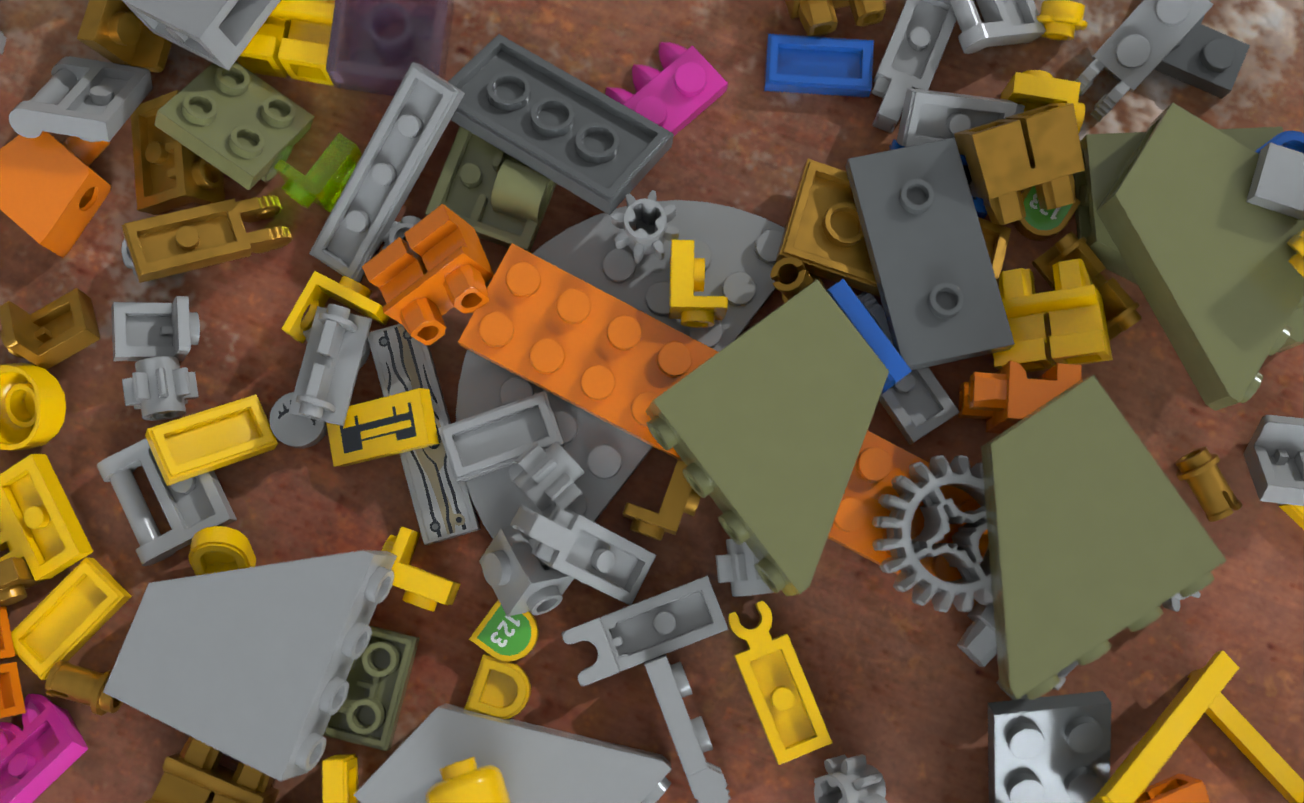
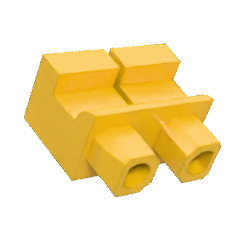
M281 0L236 62L256 74L287 78L288 73L291 79L338 86L348 28L340 13L341 0Z
M1082 259L1060 261L1053 264L1055 290L1035 293L1034 276L1030 268L1000 272L999 291L1015 345L1010 350L993 353L995 368L999 370L1007 362L1014 361L1023 366L1026 372L1050 369L1055 366V362L1081 365L1113 360L1102 295L1095 285L1092 284L1087 266Z

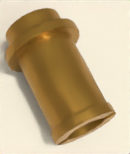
M794 257L782 258L776 262L770 274L771 279L775 281L772 284L777 290L782 292L784 303L817 279L824 287L821 278L809 273L804 268V264Z
M1202 447L1182 456L1175 462L1179 469L1176 476L1179 481L1186 480L1206 513L1207 520L1214 522L1233 514L1235 510H1239L1243 505L1236 498L1216 465L1220 461L1218 455L1210 454L1207 447Z
M59 660L53 665L45 683L46 695L90 706L93 714L102 716L107 712L116 713L123 704L120 700L103 692L112 672L111 669L101 673L70 664V662L65 660Z

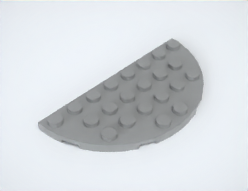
M656 201L663 208L668 205L676 206V216L666 225L675 226L680 230L678 240H694V258H705L704 292H694V296L728 297V309L725 319L715 320V325L707 328L685 327L681 325V319H669L671 241L665 240L663 244L665 250L663 260L658 259L652 253L643 255L641 261L635 263L634 251L628 245L621 249H616L614 245V238L617 234L623 232L624 229L616 228L611 224V214L609 215L604 212L573 225L532 253L719 352L742 334L776 290L772 284L775 281L771 279L770 274L773 266L776 264V257L785 228L761 216L734 207L700 201ZM627 206L616 208L612 213L619 212L625 214ZM642 219L636 221V230L643 228L648 235L655 233V223L647 226ZM467 349L458 384L456 422L546 390ZM546 391L565 445L562 448L585 472L574 482L583 494L567 509L595 523L652 450L653 446ZM518 463L466 481L473 504L492 539H494L500 528L510 526L520 505L548 519L555 506H557L553 502L542 512L513 481L524 471ZM525 534L533 549L537 540ZM537 557L544 571L554 569L541 562L540 558Z

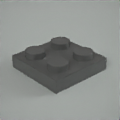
M1104 691L1038 697L1032 700L1019 699L988 703L989 803H1088L1094 799L1110 779L1112 703Z

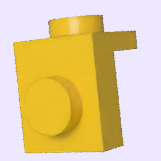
M1028 70L1022 73L1015 72L1001 93V99L1011 100L1024 105V112L1051 103H1073L1078 133L1084 121L1085 104L1078 102L1081 82L1053 78L1050 73L1042 70Z
M402 526L398 536L390 535L382 551H388L397 555L391 571L394 572L393 586L406 590L402 600L433 612L438 602L444 605H453L461 584L409 565L421 533Z

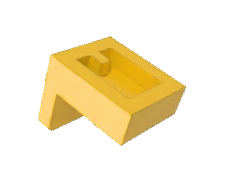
M672 239L670 251L669 319H681V325L690 328L712 327L715 325V320L725 319L728 309V297L694 296V292H704L705 258H694V240Z

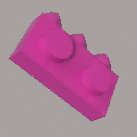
M660 42L659 58L664 69L662 72L650 66L634 64L632 66V79L637 93L633 95L631 92L620 88L606 87L605 95L674 134V137L727 91L728 82L693 45L686 49L675 43Z
M28 694L25 697L26 713L22 714L24 730L12 723L0 722V803H32L88 749L68 710L53 704L50 699L42 695Z

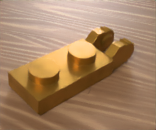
M275 195L255 197L237 202L233 198L132 221L122 225L123 234L139 283L251 256V252H268L272 249L282 248L293 240L289 228L285 226L265 228L246 233L243 222L252 223L281 212V204L278 196L275 197Z

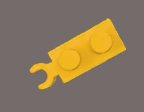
M761 600L755 603L760 615V621L755 628H744L740 624L736 611L728 614V624L731 631L737 637L744 639L748 646L747 650L735 654L734 658L778 765H781L832 744V741L788 634H783L774 639L771 638L769 630L772 625V613L769 606Z

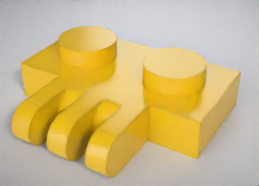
M30 454L0 474V552L7 548L10 550L9 553L0 558V562L10 557L24 558L35 581L51 579L93 553L91 545L46 454Z

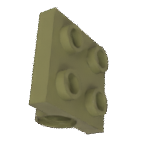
M235 61L229 71L212 63L157 111L154 125L250 190L260 179L267 183L276 176L289 158L294 145L310 130L315 116Z
M460 126L425 215L427 216L441 204H444L474 227L478 238L509 248L511 243L531 252L557 183Z

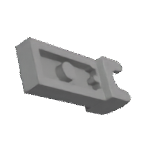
M705 576L562 632V638L567 644L588 641L595 645L598 657L595 664L583 669L578 675L579 684L583 687L726 631L728 627L708 576Z

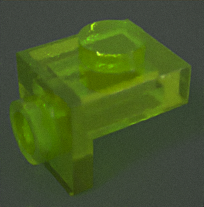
M338 133L306 176L282 159L277 162L274 169L285 181L281 189L288 196L307 209L314 202L329 213L337 203L362 153L355 143Z

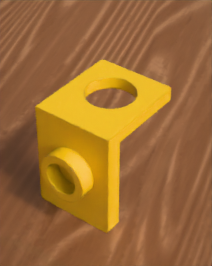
M314 271L284 323L282 330L296 341L303 343L306 339L303 331L312 328L317 306L324 307L329 297L383 325L387 324L390 317L384 314L383 307L380 304L369 299L372 291L361 283L346 276H343L338 283ZM310 305V308H309V310H308L306 316H305L304 319L301 321L304 312L306 311L307 307Z

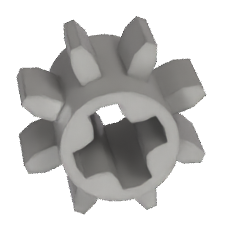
M654 190L649 193L648 198L638 200L630 193L627 194L625 214L619 212L611 214V224L616 228L624 229L623 232L617 234L614 238V245L616 249H621L628 245L634 251L635 263H639L643 255L652 253L658 259L663 260L665 256L663 245L665 240L679 239L680 230L675 226L666 225L676 216V206L668 205L663 208L656 202L657 196ZM642 219L647 226L655 223V233L648 235L643 228L636 230V221Z
M160 356L139 360L135 363L136 372L132 373L133 378L122 379L125 406L134 405V409H141L143 420H167L186 414L185 404H188L187 400L199 398L195 372H188L186 367L180 368L177 357Z
M556 441L545 451L538 443L534 442L515 460L524 471L513 481L542 512L553 502L559 508L565 510L583 494L574 482L585 472Z
M726 539L727 554L715 556L718 583L730 582L733 597L773 593L758 575L754 565L759 560L745 542L738 545L732 539Z
M863 754L847 758L846 755L826 759L824 765L828 774L814 779L816 803H887L885 799L886 785L883 775L874 766L866 764V756Z

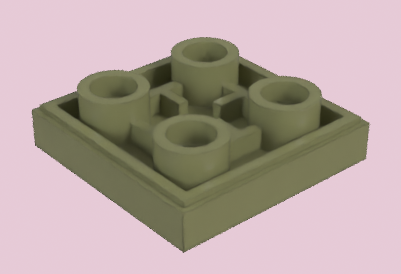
M368 625L372 629L370 641L362 655L354 659L346 679L349 683L347 697L340 709L331 715L324 736L388 751L392 746L420 637Z

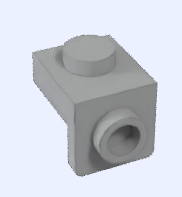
M176 296L173 303L113 302L112 304L113 361H139L160 356L177 357L179 361H183L190 352L191 345H198L199 315L197 312H189L188 296Z
M1265 415L1262 417L1243 454L1259 501L1304 506V419Z
M511 526L500 528L479 560L487 583L492 586L507 617L531 612L533 615L547 613L561 603L563 599L562 594L574 578L556 569L544 571L537 556L531 553L533 549L525 534Z

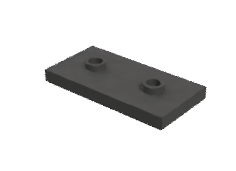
M500 34L490 41L448 81L465 93L451 121L609 215L672 147L674 134Z
M955 137L849 158L845 168L892 343L909 368L915 370L1010 350L1015 343Z

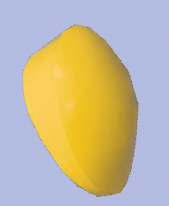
M27 362L0 364V450H28L46 445L59 433L65 419V394L58 380L46 369Z

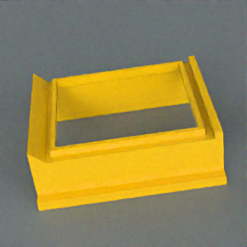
M1221 650L1215 652L1203 668L1191 671L1187 676L1189 678L1187 683L1094 799L1088 803H1134L1204 713L1210 717L1289 803H1304V781L1221 693L1239 669L1236 663Z

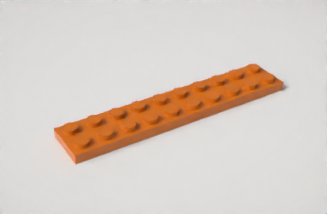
M511 243L487 287L489 302L474 311L458 344L660 451L683 461L673 447L667 451L655 440L647 427V422L651 418L645 411L654 399L717 354L718 351ZM867 430L828 538L878 565L883 560L891 557L890 550H874L872 546L873 541L877 539H887V528L874 527L872 525L873 518L889 517L891 512L882 507L878 500L884 494L894 495L899 498L898 493L892 486L891 480L899 475L911 480L909 466L916 462H922L929 469V462ZM946 485L939 487L945 499L952 498L956 507L962 512L976 510L981 507L972 496L961 489ZM922 501L912 518L911 540L916 538L924 528V517L920 510V507L924 505ZM967 523L949 524L950 531L943 535L944 539L934 544L953 543V534L958 532L959 527ZM987 530L982 533L979 539V550L982 558L988 548ZM941 554L935 557H925L920 560V563L929 573L943 581L950 582L962 578L957 567H950L947 560ZM898 570V571H896V572H894V573H896L897 575H899L900 572H901V570Z

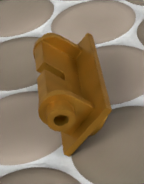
M1071 231L1031 263L1051 288L1055 290L1052 265L1060 261L1082 259L1087 266L1092 284L1095 285L1102 295L1109 341H1111L1122 331H1126L1142 319V316L1136 310L1140 305L1137 301L1134 303L1114 277L1108 281L1103 277L1100 272L1106 269V267L1086 244L1087 239L1084 236L1078 239L1073 231Z

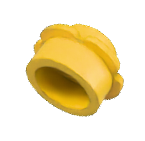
M1067 0L1043 1L1040 15L1037 16V20L1043 23L1046 30L1042 37L1053 40H1073L1076 31L1087 28L1088 23L1083 20L1085 6L1081 3Z

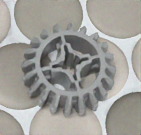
M940 455L931 457L929 469L922 462L911 464L909 466L911 480L902 475L895 476L891 480L892 486L898 493L899 498L894 495L884 494L878 500L882 507L891 511L889 517H874L872 525L876 528H887V539H877L873 541L872 545L874 550H890L891 557L883 560L880 564V569L883 573L901 570L895 579L893 587L899 592H905L914 586L912 602L924 606L932 598L935 611L948 612L953 603L958 611L970 612L974 599L982 605L993 603L989 544L984 558H982L979 550V539L982 533L987 530L982 462L976 463L970 469L967 456H955L949 465L946 458ZM946 485L961 489L972 496L981 507L976 510L962 512L956 507L952 498L945 499L939 487ZM922 501L924 505L920 507V510L924 517V528L916 538L911 540L912 518ZM967 523L959 527L958 532L953 534V543L934 544L944 539L943 535L950 531L949 524ZM941 554L947 560L950 567H957L962 578L950 582L943 581L929 573L920 563V560L925 557H935Z

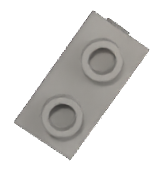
M328 304L327 308L317 306L289 408V414L344 426L372 323L371 318L350 314V309L335 304Z

